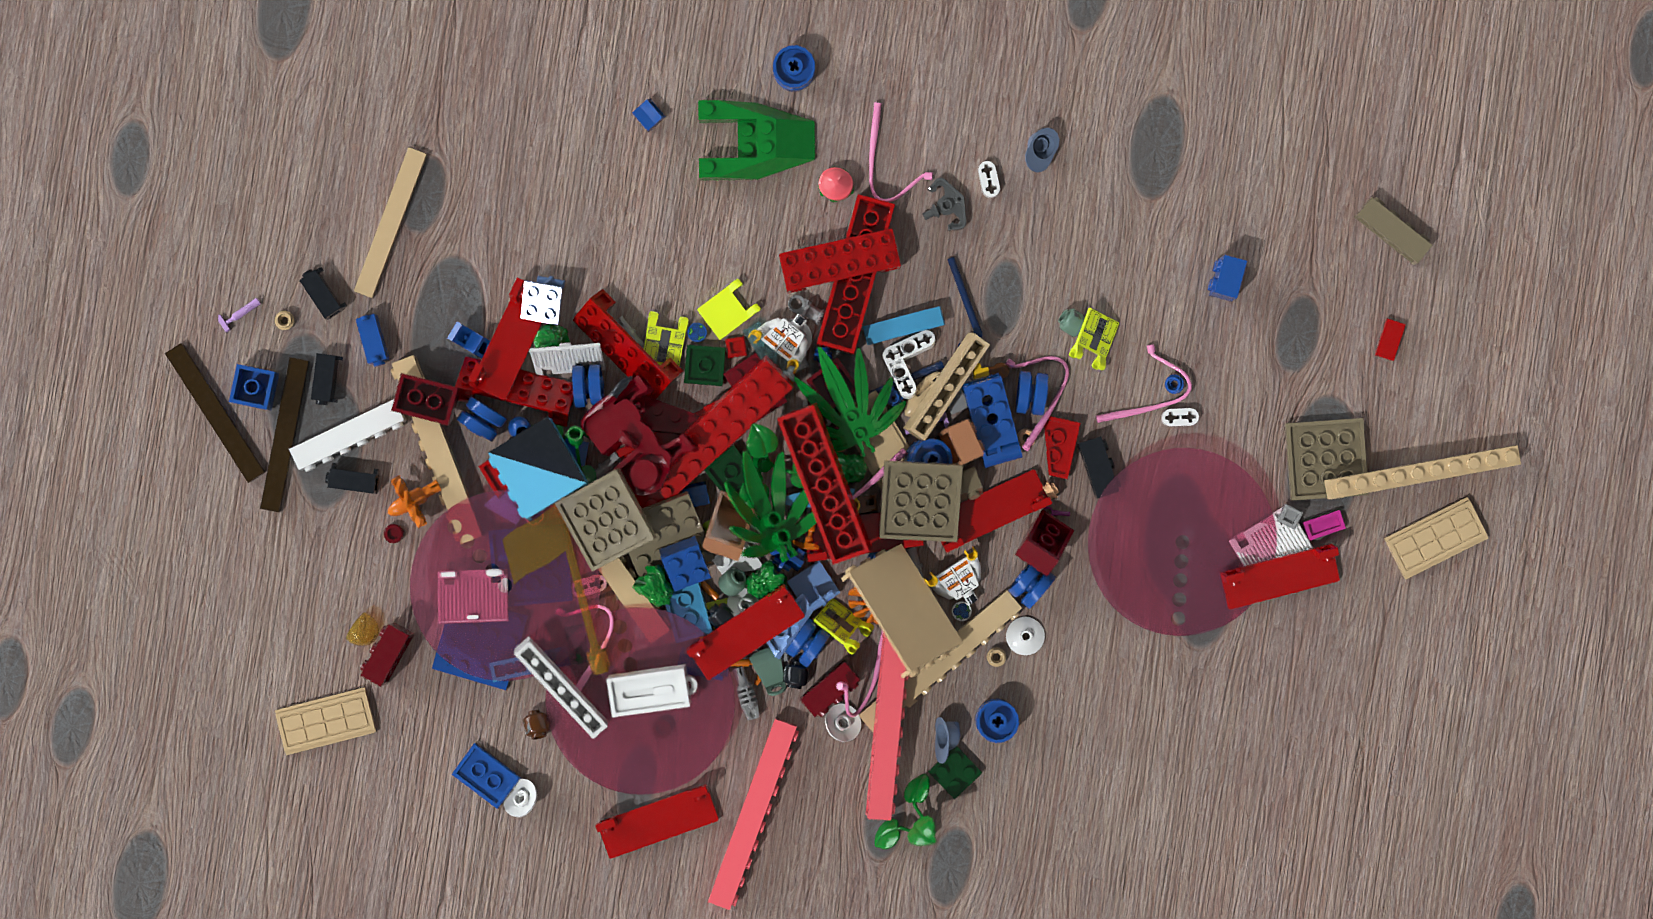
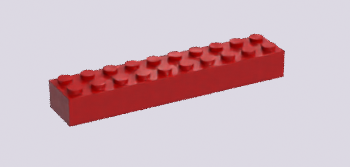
M767 355L682 433L689 435L700 450L685 453L672 467L665 484L660 490L649 495H634L642 508L676 496L751 427V424L757 422L793 388V382Z

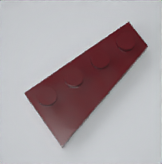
M645 395L637 401V403H641L638 410L640 411L643 408L646 410L641 415L643 423L659 433L665 432L681 435L700 417V415Z

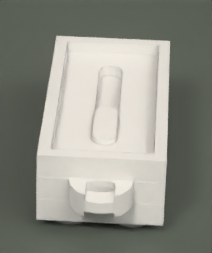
M686 664L611 674L606 679L612 717L690 707L692 702L691 695L697 689L696 679L691 675H687Z

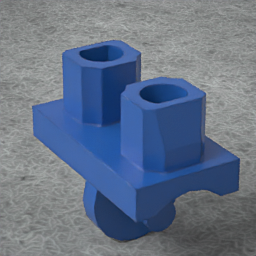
M797 548L796 552L798 555L791 558L789 553H787L789 560L783 563L777 550L770 554L775 557L772 562L778 565L777 572H780L782 568L788 572L793 568L798 572L804 563L803 559L806 553Z

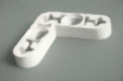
M929 330L919 332L889 346L883 352L884 362L900 395L905 399L913 398L917 393V389L904 361L934 347L936 342L935 336ZM924 336L931 338L929 344L922 342ZM917 339H918V342L920 343V347H921V348H919V349H918L917 343H916V341H915V340H917ZM908 343L915 346V349L910 353L904 351V346ZM897 348H901V352L904 356H900V353H898L899 351ZM888 353L896 354L895 359L888 358ZM902 368L905 370V375L900 378L894 375L895 370ZM905 380L909 388L913 387L909 394L906 391L903 392L905 390L903 384Z

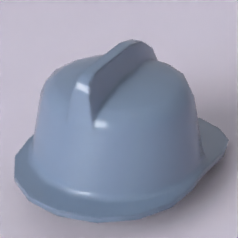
M1042 128L1030 136L1025 161L1031 171L1042 172L1050 165L1059 147V136L1054 129Z
M938 717L935 723V754L937 761L944 763L948 757L949 750L954 749L960 741V726L956 721H944L942 717Z

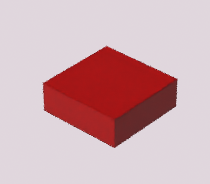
M744 336L725 339L728 359L747 356Z

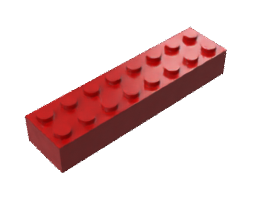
M858 194L846 238L889 229L895 204ZM877 272L833 282L817 345L854 355Z
M817 403L781 415L777 420L832 564L834 565L870 552L872 546Z

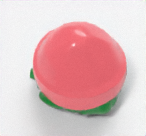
M829 168L819 177L818 187L820 195L830 199L831 202L844 200L854 193L853 179L844 168Z

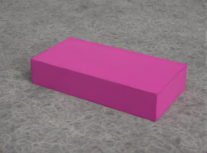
M1340 510L1302 522L1309 541L1346 528Z

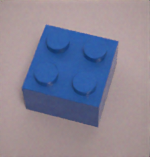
M1228 255L1218 258L1217 261L1215 260L1212 270L1215 272L1213 279H1210L1207 288L1210 291L1209 296L1227 301L1237 299L1247 261Z
M237 364L229 402L272 411L280 373Z
M696 536L659 549L661 560L674 591L711 578Z

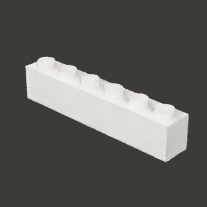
M393 399L289 450L298 469L308 472L315 469V464L323 462L325 464L334 459L333 456L338 453L344 455L351 451L350 448L355 445L361 447L369 443L368 439L374 436L377 439L386 435L385 431L391 428L394 431L403 427V422H406L407 419L404 414L391 411Z
M530 636L515 648L514 655L593 739L608 727L607 719Z

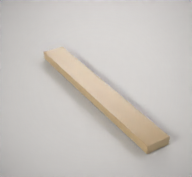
M408 147L354 292L370 298L374 297L427 154Z

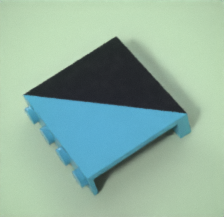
M548 416L488 452L491 457L488 459L494 469L497 468L500 473L498 475L499 480L503 485H507L510 490L507 492L513 502L516 501L519 506L517 508L518 513L527 520H532L533 515L578 488L589 485L559 430Z

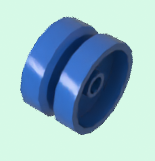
M798 45L787 46L781 49L773 61V73L777 84L791 92L807 88L815 76V61L812 54L807 49ZM795 66L798 68V71L794 70L793 72L791 68Z
M601 364L590 365L588 377L583 365L573 366L572 384L576 408L588 405V395L590 396L592 406L604 398L605 387Z
M1020 371L1015 412L1026 414L1031 402L1032 414L1043 416L1048 397V374L1037 373L1034 384H1032L1031 372Z
M470 397L466 406L474 412V415L461 411L457 420L476 435L493 442L498 433L489 424L503 427L507 418L479 400Z
M938 439L915 441L908 447L906 451L908 454L905 456V461L928 462L927 459H929V463L952 464L953 460L949 447Z
M1030 564L1020 572L1008 590L1015 598L1022 595L1026 590L1027 592L1022 597L1021 603L1028 609L1041 598L1056 578L1051 572L1048 576L1042 573L1037 577L1040 572Z
M811 618L807 619L785 651L791 657H795L801 649L804 650L799 658V662L805 667H808L812 660L817 658L830 636L822 628L814 636L812 633L816 629L817 624Z
M999 698L989 699L977 709L975 723L979 733L986 740L1001 743L1015 735L1019 726V717L1015 708L1007 701ZM996 717L1000 718L998 724L993 722V719H996Z

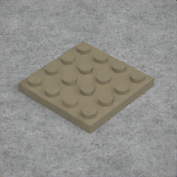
M1363 418L1285 424L1290 501L1327 498L1324 480L1367 472ZM1369 493L1358 494V495H1353V496H1364V495H1369Z
M884 460L879 538L957 542L963 465Z
M619 468L555 503L592 572L657 537Z
M688 491L642 509L657 537L628 553L640 577L647 575L645 567L648 565H660L665 569L659 549L696 536L700 549L702 548L706 534ZM701 549L706 563L715 559L712 552Z

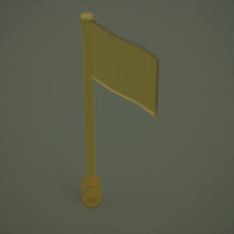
M553 503L552 505L554 506L541 516L514 529L503 539L512 579L515 585L524 576L549 564L566 551L591 647L589 648L590 652L586 653L590 669L594 675L609 672L608 667L610 664L606 649H601V645L599 646L569 530L558 508Z

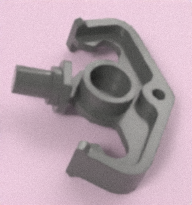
M937 178L928 188V191L933 193L936 192L938 186H943L945 195L938 200L936 207L932 204L930 210L922 213V215L927 220L933 216L939 218V213L943 215L954 213L959 218V223L954 224L951 222L948 224V231L961 230L966 225L964 196L944 178Z

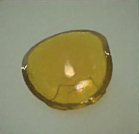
M366 612L362 613L349 630L346 640L357 646L372 644L377 639L379 633L376 620Z

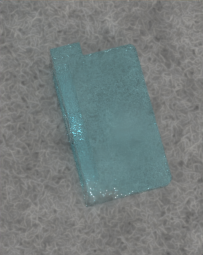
M759 321L748 329H744L743 333L761 360L766 355L770 359L779 355L761 339L758 343L754 344L753 342L757 339L755 335H751L748 338V335L753 330H757L762 326Z

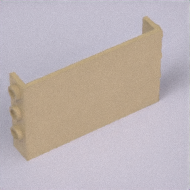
M902 544L887 552L883 549L875 554V558L872 560L868 557L860 562V566L856 567V565H853L845 570L847 574L841 580L843 582L849 578L852 580L907 669L901 675L902 678L908 675L911 678L921 672L920 669L922 667L928 669L936 664L935 660L938 658L940 661L950 656L949 652L963 643Z

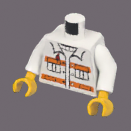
M797 314L792 322L787 318H776L765 322L757 330H753L748 335V338L751 335H755L757 339L753 342L754 344L758 343L761 339L788 361L786 370L789 366H794L793 373H796L798 366L807 354V334L801 330L807 320L800 314Z
M972 547L973 552L970 554L964 550L966 557L935 576L931 572V580L927 581L924 578L926 584L938 595L949 600H958L963 596L968 605L976 602L978 598L973 589L979 586L978 582L981 580V565L976 549Z

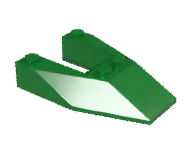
M698 100L699 123H738V158H699L700 181L759 180L815 160V121L754 102Z

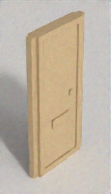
M876 390L868 394V415L871 413L873 404L878 396ZM885 407L884 411L882 412V414L880 415V417L878 418V420L882 417V415H883L885 412L888 411L886 407ZM895 421L880 434L869 438L870 443L875 448V452L872 453L871 449L862 441L866 455L864 460L873 476L884 466V460L889 461L902 448L907 451L909 447ZM856 444L855 447L857 448L859 454L861 455V453H860V448H859L858 445ZM883 477L877 481V484L879 485L881 490L883 486Z
M1466 497L1384 539L1406 580L1488 539V536L1472 503Z
M366 687L275 710L286 755L377 732Z

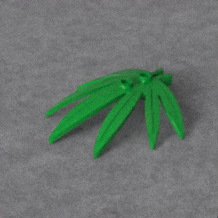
M818 346L823 376L830 395L841 415H838L834 408L808 384L798 377H794V381L811 404L817 403L821 414L839 427V429H835L825 425L830 438H836V440H831L835 452L848 449L857 444L860 448L861 456L864 457L866 455L862 441L866 443V446L871 449L872 453L875 452V448L870 443L869 438L886 430L901 414L906 401L903 400L894 405L878 420L891 394L893 378L890 377L879 392L871 413L867 414L868 379L863 355L858 347L856 350L854 373L858 407H855L851 393L839 370L822 347Z
M746 450L743 452L742 457L743 476L746 491L756 515L728 481L724 482V486L736 511L759 534L737 526H731L729 529L740 539L759 544L744 549L741 552L742 556L759 558L777 550L783 563L789 560L787 553H789L791 558L798 555L796 550L792 548L791 541L806 533L817 522L813 512H811L795 524L809 502L804 489L794 500L786 520L784 519L786 503L784 452L778 454L773 469L771 481L772 510L759 474Z

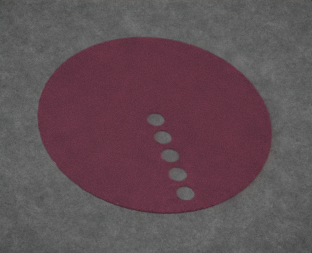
M1172 448L1146 455L1128 465L1115 476L1101 494L1089 525L1088 554L1090 566L1104 597L1122 616L1132 623L1164 635L1190 636L1202 634L1222 627L1236 619L1250 605L1231 610L1228 609L1220 572L1244 566L1237 552L1240 553L1242 558L1241 553H1243L1249 565H1251L1248 556L1253 564H1255L1256 562L1252 555L1258 563L1260 562L1259 559L1261 562L1264 561L1263 558L1265 561L1274 559L1276 554L1275 521L1268 500L1259 485L1244 469L1233 461L1202 449ZM1180 535H1185L1189 539V545L1185 549H1179L1175 545V540ZM1179 554L1186 555L1188 558V564L1184 568H1178L1174 564V559ZM1182 573L1187 577V583L1184 587H1176L1174 585L1173 578L1175 575ZM1183 593L1186 596V602L1183 606L1178 607L1173 604L1172 597L1174 594ZM1182 612L1185 615V621L1182 625L1176 626L1172 623L1171 616L1173 613Z
M502 490L486 492L467 498L452 506L433 523L420 542L414 557L410 576V596L414 616L421 632L431 647L443 659L459 670L479 678L495 681H513L534 676L514 655L515 648L529 636L556 665L565 660L580 645L588 633L597 612L600 597L599 568L593 572L591 571L554 503L533 515L532 520H527L518 513L517 508L519 506L516 501L513 502L510 499L508 491ZM451 520H458L461 523L462 528L459 533L452 534L448 531L447 525ZM465 534H469L474 538V545L469 549L463 548L460 544V539ZM483 549L486 552L487 559L485 562L476 563L473 560L475 550ZM489 564H496L502 570V574L495 578H490L486 575L485 569ZM455 572V576L441 577V573ZM503 578H507L512 582V589L507 593L501 592L498 588V583ZM468 615H478L479 618H478V619H467V616H468Z
M644 607L611 611L614 622L617 620L624 621L627 625V630L623 634H617L614 630L612 631L601 659L581 690L583 695L607 719L608 727L593 739L546 689V713L552 735L559 749L573 767L593 782L605 788L639 795L655 794L675 789L688 783L706 770L716 759L729 736L735 709L734 687L729 668L710 680L706 679L694 659L690 658L686 652L689 646L706 636V634L697 626L676 614ZM608 613L592 619L579 628L565 642L554 660V663L574 685L577 684L591 664L608 634L610 627ZM621 639L631 641L632 649L629 652L624 653L618 649V642ZM576 654H579L583 660L576 661ZM632 657L637 661V667L633 671L686 664L687 675H691L696 679L697 689L691 695L692 702L690 707L612 717L606 679L611 674L632 672L625 670L623 667L624 659Z

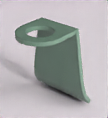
M770 648L758 651L749 658L768 695H779L787 689L786 683L783 682L784 673L781 658H776ZM782 687L779 691L772 692L774 688Z

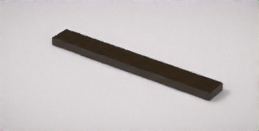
M183 343L166 352L165 355L246 481L250 483L266 473Z
M289 357L260 509L281 511L291 460L289 449L294 444L310 362L307 360Z

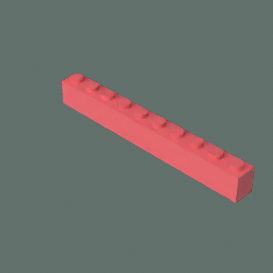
M884 632L882 636L865 813L868 819L891 820V815L895 814L893 795H897L895 776L898 777L899 765L896 764L897 757L900 758L901 746H898L899 738L902 739L903 727H900V723L905 715L902 703L903 700H906L907 694L906 689H904V682L908 681V676L905 678L901 677L907 669Z
M775 718L709 897V903L730 910L731 906H736L739 897L736 894L738 887H743L746 878L743 876L744 870H749L752 862L749 856L751 851H756L759 843L756 837L758 832H763L766 822H763L764 815H769L772 804L769 803L771 796L775 797L779 788L776 785L778 777L782 779L786 768L783 767L785 759L789 760L793 749L789 747L792 741L796 742L799 733L796 730L797 725Z

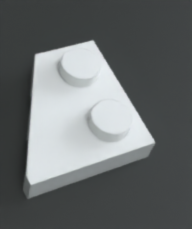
M746 541L743 550L750 547ZM716 555L715 559L712 560L722 575L730 568H738L746 572L759 570L762 566L758 558H747L742 555L738 561L721 555Z

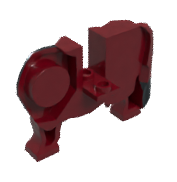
M637 375L635 378L630 376L622 379L609 395L594 404L581 420V428L603 455H612L623 444L626 447L630 446L635 449L614 470L618 468L621 470L634 495L643 496L655 493L663 487L672 467L685 453L697 452L700 449L692 438L686 434H682L679 439H674L670 443L660 446L653 430L643 423L641 415L646 410L643 408L639 411L638 408L641 406V403H637L642 396L651 394L654 389L644 377Z

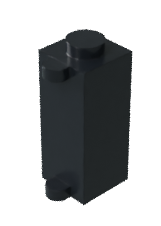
M322 267L313 271L310 269L302 274L303 278L299 281L324 319L329 320L343 311L347 304L345 302L340 304L320 274L324 271Z
M316 353L311 400H316L318 405H328V402L338 403V399H334L338 363L339 360L343 361L341 356Z
M332 463L330 472L326 473L325 483L328 484L327 488L377 494L379 469L375 468L373 474L339 470L336 469L337 463Z

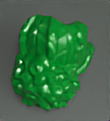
M546 324L537 332L533 343L536 348L556 347L562 343H569L568 330L561 325Z
M836 452L847 483L863 480L868 468L864 457L856 454L845 455L842 452Z
M770 559L762 564L760 570L751 573L747 577V592L760 600L783 584L786 586L787 577L784 574H777V567Z
M660 565L646 566L647 575L637 578L632 588L639 595L648 598L649 602L653 603L656 607L670 604L674 589L666 578L665 569Z

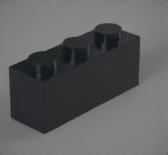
M1100 436L1078 443L1077 445L1095 499L1119 492L1118 487H1121L1118 476H1114L1112 469L1115 466L1112 458H1108L1106 451L1109 448L1106 439L1102 440Z

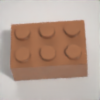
M968 419L938 433L940 440L951 450L952 464L963 465L984 455V445L981 440H977L975 435L976 428Z
M720 490L701 549L738 561L745 541L732 533L729 527L737 526L749 530L750 525L736 511L727 492Z

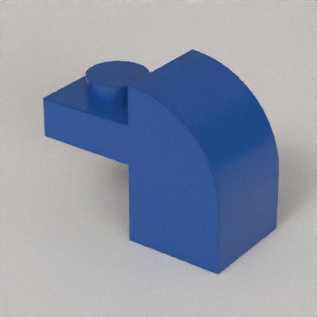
M456 322L447 337L480 358H483L490 343V340L459 322Z

